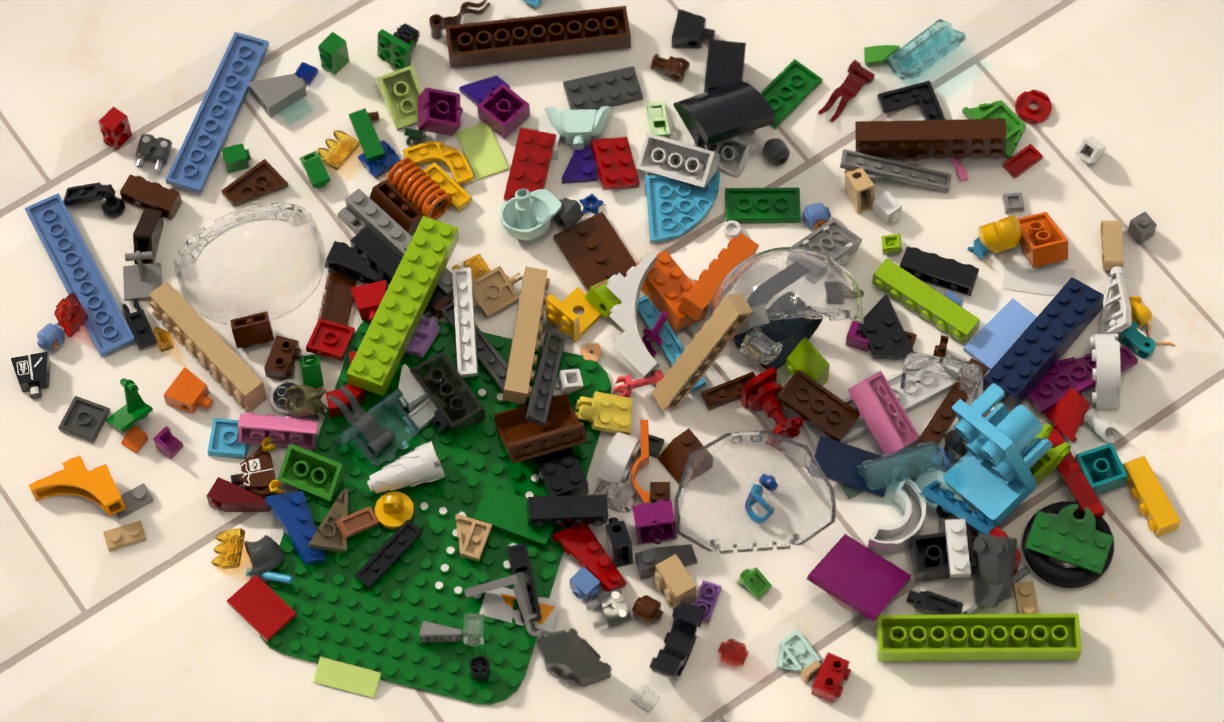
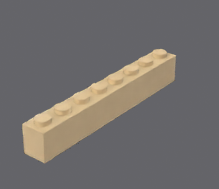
M525 267L502 398L504 401L525 404L526 398L531 397L533 386H529V383L533 382L535 370H532V366H536L538 357L534 352L535 350L538 351L540 339H537V335H541L543 326L539 322L543 320L545 314L542 304L546 305V298L548 296L547 293H544L545 289L548 290L550 278H547L548 270Z
M729 294L723 298V302L713 311V315L703 324L702 329L694 335V339L684 348V352L675 360L673 366L666 371L663 379L656 384L652 394L662 411L678 408L751 316L753 311L742 294Z

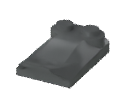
M979 533L974 540V549L977 552V567L974 578L975 604L996 608L1001 602L1011 598L1017 539Z

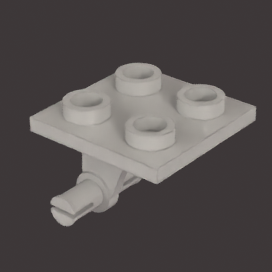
M139 250L136 253H125V261L137 260L138 265L123 266L125 301L150 299L149 294L162 285L161 263L143 264L142 262L144 259H152V251L140 252Z

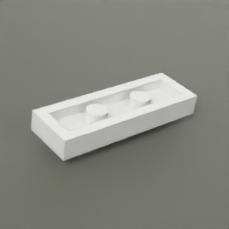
M965 519L945 520L950 578L970 577L971 570Z

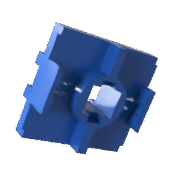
M384 140L380 141L385 152L382 160L377 161L375 159L367 162L364 153L358 156V160L375 179L400 161V157L395 154L392 147Z

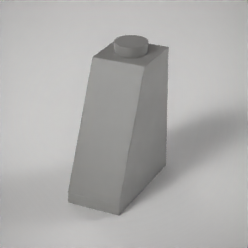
M295 73L248 83L250 94L270 118L307 96L305 81L302 78H298Z

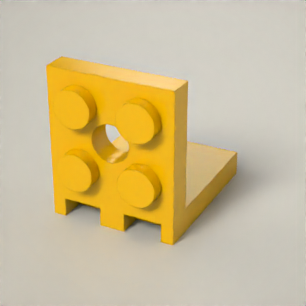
M578 287L562 302L552 294L546 298L547 321L558 326V330L570 336L574 343L603 316L585 299L586 293ZM581 309L584 313L578 316L574 311Z

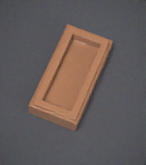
M371 506L338 519L335 523L344 539H347L378 526L380 522Z

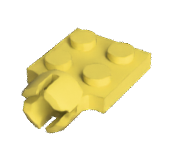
M596 391L593 394V398L581 396L577 401L575 410H579V412H575L576 417L591 422L592 429L615 434L617 432L626 435L631 433L632 398Z

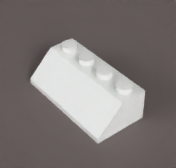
M646 133L636 168L705 188L716 173L721 154Z

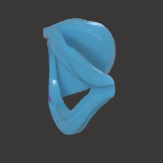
M753 484L745 502V510L754 522L762 524L774 513L775 509L762 498L763 487ZM757 501L768 512L762 518L755 514L751 508Z

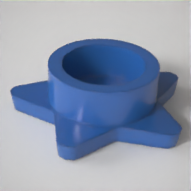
M593 193L585 199L579 200L584 206L583 214L592 212L596 215L598 214V208L603 205V201L598 200Z

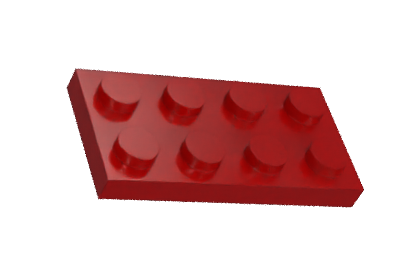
M520 127L504 200L508 201L514 198L516 191L519 189H527L529 192L545 189L557 138L556 134Z

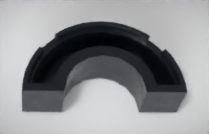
M681 601L679 607L676 606L672 613L674 622L671 632H667L664 643L666 645L664 649H660L657 658L653 657L649 668L652 669V672L675 681L678 679L676 676L680 677L695 644L697 628L700 627L703 618V608Z

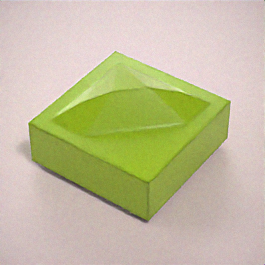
M900 234L882 236L883 254L902 252Z

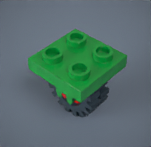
M406 23L400 25V28L398 27L393 35L381 29L377 37V56L382 61L393 65L397 70L411 66V53L419 41L420 32Z

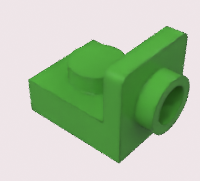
M757 567L745 569L739 575L741 578L737 581L739 585L743 584L755 599H759L772 586Z

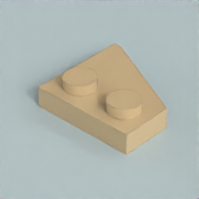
M456 514L460 556L479 562L491 533L492 524Z

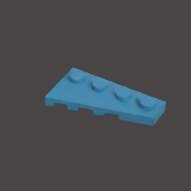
M938 480L925 486L921 494L926 496V500L931 503H937L946 513L954 514L959 517L958 519H965L966 525L970 524L978 533L989 534L996 528V525L991 523L980 512L975 510L972 512L967 502L956 500L954 498L955 493L951 490H943L940 487L942 483Z

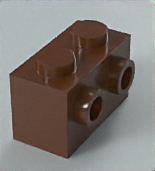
M268 311L230 320L237 348H247L254 344L267 343L274 340Z
M276 336L264 367L266 377L282 381L294 375L295 362L300 359L302 353L299 341Z

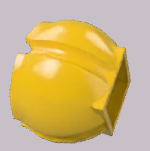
M1015 215L978 227L980 241L988 250L994 253L1016 247L1021 239L1022 229Z

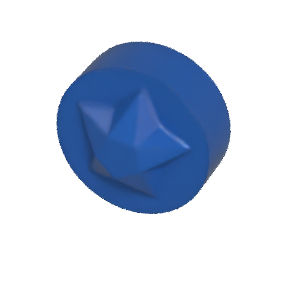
M763 474L759 479V483L771 492H774L778 487L775 478L771 475Z

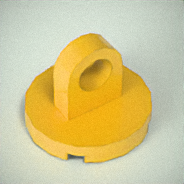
M397 491L388 492L377 500L375 515L383 527L391 530L399 529L407 520H412L414 515L413 502L404 493Z

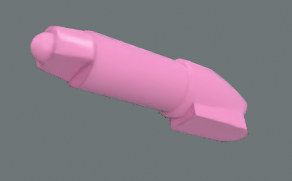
M950 158L956 168V174L960 181H967L968 174L960 160Z

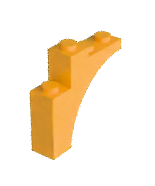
M80 455L63 462L62 464L65 469L29 484V488L36 501L57 495L80 496L98 504L107 513L108 517L126 509L107 465L104 464L88 472Z

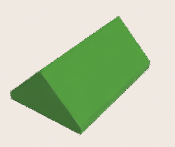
M290 443L277 480L331 501L344 480V468L342 463Z

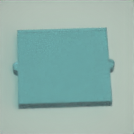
M303 96L279 111V114L288 126H291L313 113L314 109Z

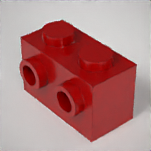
M828 652L812 685L811 694L834 703L836 697L840 698L844 689L841 685L844 680L847 681L852 671L849 669L850 661Z

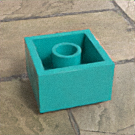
M1112 443L1076 454L1075 460L1096 495L1125 486L1128 475Z

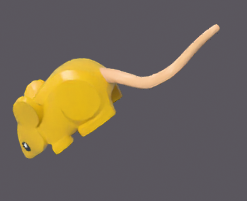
M1129 297L1132 310L1131 323L1133 321L1139 325L1138 329L1146 325L1147 337L1151 338L1150 321L1153 317L1152 312L1147 306L1141 304V297ZM1155 342L1156 345L1169 344L1175 346L1172 342Z

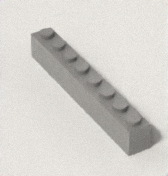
M358 188L345 199L346 208L403 258L412 236ZM445 267L436 289L444 296L448 295L453 301L452 273Z

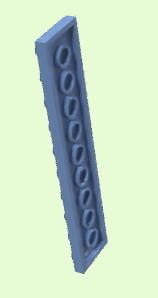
M234 32L169 171L166 184L199 194L202 193L249 91L248 83L253 82L266 54L269 41Z
M57 193L24 208L100 357L136 342L60 194Z

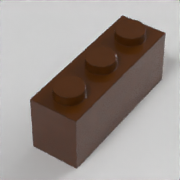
M130 174L120 190V195L124 202L141 209L163 210V217L173 220L182 204L180 193L177 190L162 187L157 182H149L141 176Z
M387 180L372 188L369 198L410 235L415 233L424 215Z

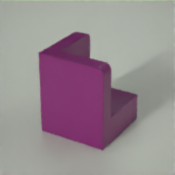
M852 321L846 336L845 345L867 352L869 340L865 339L861 330H859L860 322Z
M165 426L153 438L156 449L170 460L184 447L183 443L171 434L168 426Z

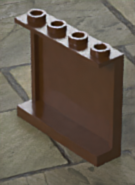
M568 393L552 397L547 421L543 427L525 420L529 404L493 414L497 432L512 464L588 442L584 424L579 422L570 405Z

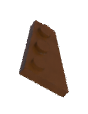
M264 159L221 190V193L232 206H236L289 186L288 182Z

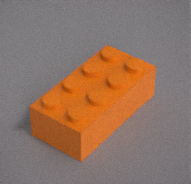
M667 251L657 254L659 260L648 273L641 288L642 292L650 299L660 313L662 311L668 312L669 316L666 321L674 332L705 319L707 311L696 321L678 309L682 302L679 300L685 290H690L692 282Z

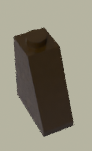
M144 208L133 233L134 253L139 250L140 252L152 251V259L142 260L143 264L155 262L164 226L163 210Z

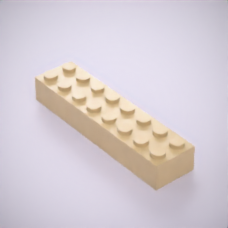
M168 281L149 294L151 300L149 304L154 310L152 312L154 317L158 321L162 320L164 322L166 330L176 335L181 346L185 345L188 348L189 354L194 359L198 358L201 367L205 371L209 370L212 373L211 376L214 381L224 386V391L230 397L233 396L236 399L235 401L241 409L245 408L250 413L267 400L263 381Z

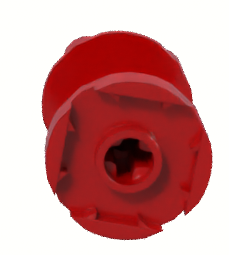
M771 382L758 388L757 391L759 393L755 396L751 394L747 404L752 411L763 410L768 418H773L777 427L770 433L769 439L774 445H778L789 437H797L801 433L799 429L802 427L804 420L801 417L786 419L782 412L784 409L782 403L776 400V396L783 387L781 383Z

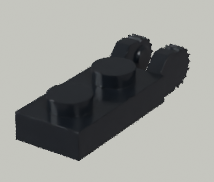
M136 299L133 300L136 312L130 314L126 304H123L122 308L137 346L141 350L156 344L157 340L144 310L141 309Z

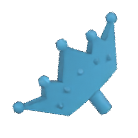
M979 237L974 240V247H968V250H974V255L984 259L982 256L987 255L985 252H992L982 244Z

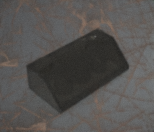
M443 351L410 370L451 429H467L485 419V408Z

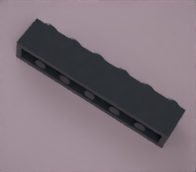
M366 226L350 240L351 247L376 271L381 280H386L390 285L402 258ZM436 288L423 313L427 318L434 316L433 306L445 297Z

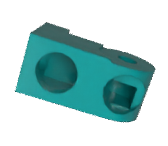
M1133 321L1131 326L1121 333L1119 342L1127 346L1140 358L1148 359L1155 350V341L1139 332V325Z

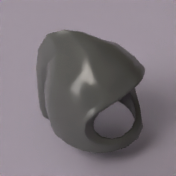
M265 535L256 542L244 541L252 564V569L248 571L250 576L270 571L282 562L284 554L281 547L268 535Z

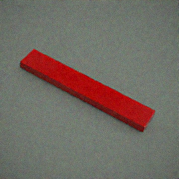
M1054 426L1048 438L1053 445L1051 448L1065 443L1057 427ZM1069 451L1056 469L1084 517L1085 507L1091 510L1095 518L1105 515L1103 506L1071 451Z

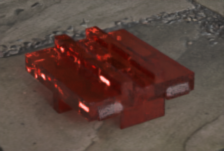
M75 293L69 294L66 299L63 298L57 304V309L54 312L58 320L57 324L63 328L67 337L70 338L80 331L79 328L82 325L84 326L86 324L85 321L89 318Z

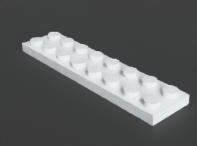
M933 354L886 378L905 412L953 387L952 381ZM850 397L843 400L851 407L859 411L856 404L850 399ZM861 416L841 440L842 443H846L869 431L866 421ZM804 420L802 428L815 448L820 436L830 438Z

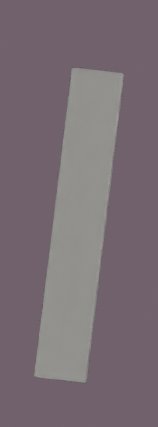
M843 149L840 168L851 171L863 168L868 175L944 193L949 192L951 174Z

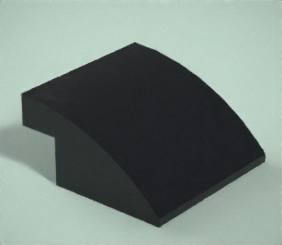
M737 81L673 103L697 146L702 144L710 146L775 123L776 114L758 90L744 81Z

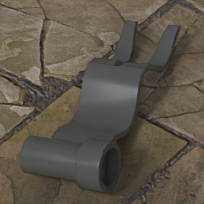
M341 385L339 388L350 401L355 414L343 402L332 395L328 396V398L339 407L345 419L361 431L369 442L366 445L367 449L372 455L377 457L383 452L382 449L395 438V435L390 429L384 431L376 419L361 408L355 396Z

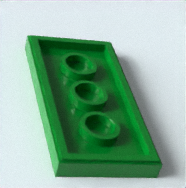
M796 59L760 93L776 114L775 123L770 125L775 130L823 82L821 77Z
M725 188L726 222L734 220L739 224L801 223L800 188Z
M488 485L473 516V519L492 524V528L543 547L547 546L555 528L553 525L544 526L543 528L528 526L527 499Z

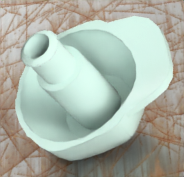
M519 189L516 191L514 198L501 206L500 217L502 226L514 238L525 241L534 240L548 231L551 219L562 208L561 202L546 189H538L533 192H529L527 189Z

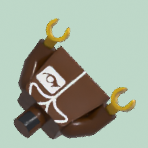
M269 437L264 438L262 446L240 463L242 473L231 475V482L237 486L244 485L246 490L263 498L282 493V489L278 488L282 483L275 479L271 454L268 453V450L274 451L276 449V445L270 444L273 439Z

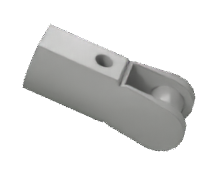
M346 207L338 212V218L356 235L367 226Z

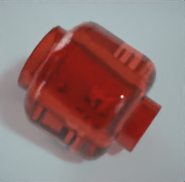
M729 638L726 643L722 641L717 651L720 653V661L734 668L739 665L742 666L749 653L746 650V644L733 638Z

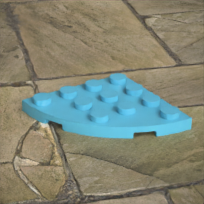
M716 171L705 188L661 175H645L650 244L678 238L694 229L704 220L712 209L718 195L720 171Z

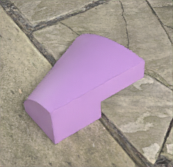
M421 318L405 353L421 358L424 357L441 330L435 319Z

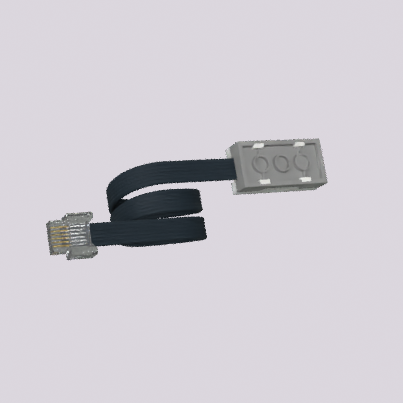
M834 218L792 245L785 261L789 266L762 283L752 293L747 303L750 308L762 304L766 306L776 294L804 275H806L805 277L813 284L817 283L855 257L863 239ZM787 292L778 298L768 309L767 315L770 324L757 327L754 330L752 328L749 332L735 335V346L739 349L738 353L754 365H760L764 369L773 366L777 370L786 363L788 356L802 339L806 337L809 340L821 324L823 314L811 305L805 306V301L795 293Z

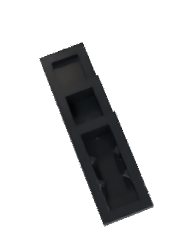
M523 543L507 546L511 573L515 575L523 572L533 614H539L537 618H532L531 622L542 620L527 545ZM519 607V612H520L521 621H522V623H525V622H524L523 615H522L521 610H520V607Z

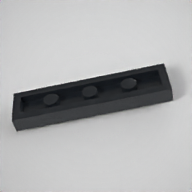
M407 520L355 574V578L370 590L423 535V531Z

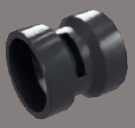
M476 656L470 661V673L475 681L483 682L490 677V664L484 656Z

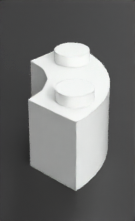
M617 432L606 452L598 478L616 485H620L624 480L627 481L630 474L628 468L633 458H637L640 451V446H638L640 439Z

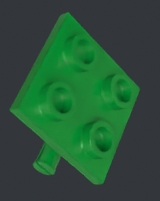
M126 378L120 380V384H122L121 386H123L126 405L105 419L108 424L121 432L131 429L133 424L146 418L153 410L138 393L139 388L135 385V382Z

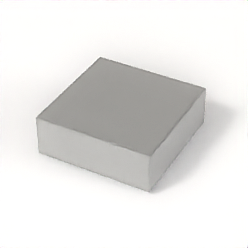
M1021 192L1003 194L1005 213L1024 212L1025 208Z

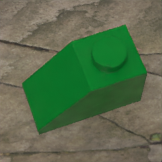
M309 354L301 356L300 363L304 385L316 389L324 386L319 355Z

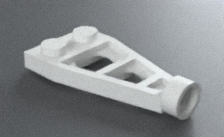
M1122 267L1110 269V277L1108 278L1103 300V309L1101 310L1098 323V334H1118L1131 326L1132 310L1125 283V269ZM1119 289L1120 294L1113 297L1114 291ZM1120 303L1121 310L1109 316L1111 308Z

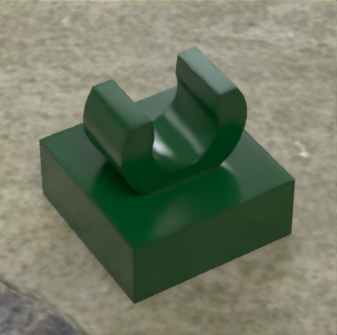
M405 128L404 135L409 136L406 144L410 145L412 139L417 141L416 145L421 144L420 138H425L426 131Z

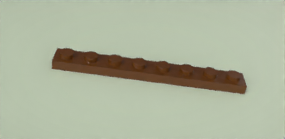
M972 358L969 360L895 474L894 480L901 482L902 478L906 476L914 483L916 482L928 463L931 454L937 445L941 443L957 418L951 407L959 399L965 403L968 401L985 375L987 366Z

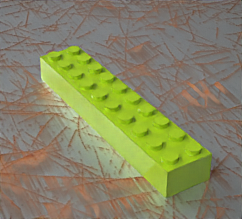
M425 216L422 217L346 373L348 384L381 396L385 395L459 240L458 227Z
M1079 614L880 615L876 620L877 662L1079 660L1081 654Z

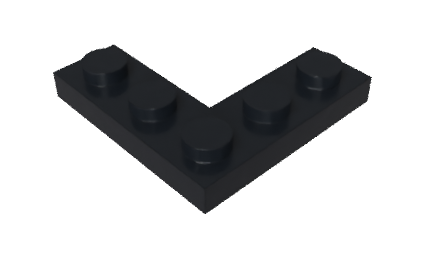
M930 80L877 95L883 113L918 104L924 120H946Z

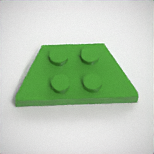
M1002 100L992 102L991 104H979V107L970 109L964 107L962 113L968 119H1006L1005 157L1009 160L1024 133L1026 124Z

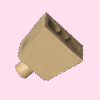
M863 168L853 171L845 169V190L856 213L859 214L872 209L874 200L873 182Z

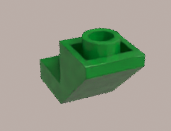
M317 151L299 157L313 188L324 187L331 181Z

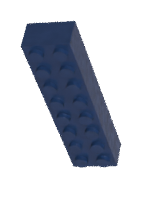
M1071 277L983 378V392L992 383H995L1003 389L1005 394L1000 402L1012 409L1020 405L1103 309L1104 294Z

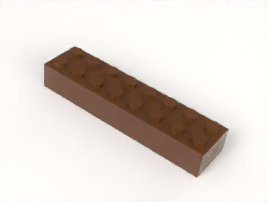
M1006 119L855 121L856 152L884 159L906 160L907 158L923 160L926 158L962 159L963 157H973L979 159L982 157H1005Z

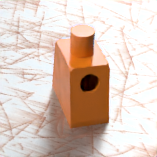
M185 367L163 395L166 404L189 413H195L200 406L209 410L213 404V400L207 397L209 394L207 385Z

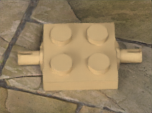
M499 266L474 280V307L478 306L481 308L485 317H488L519 299L514 289V284L523 279L520 276L521 274L518 272L509 277L505 274L502 267Z

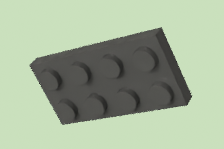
M634 66L563 81L570 110H599L603 106L613 107L643 100Z

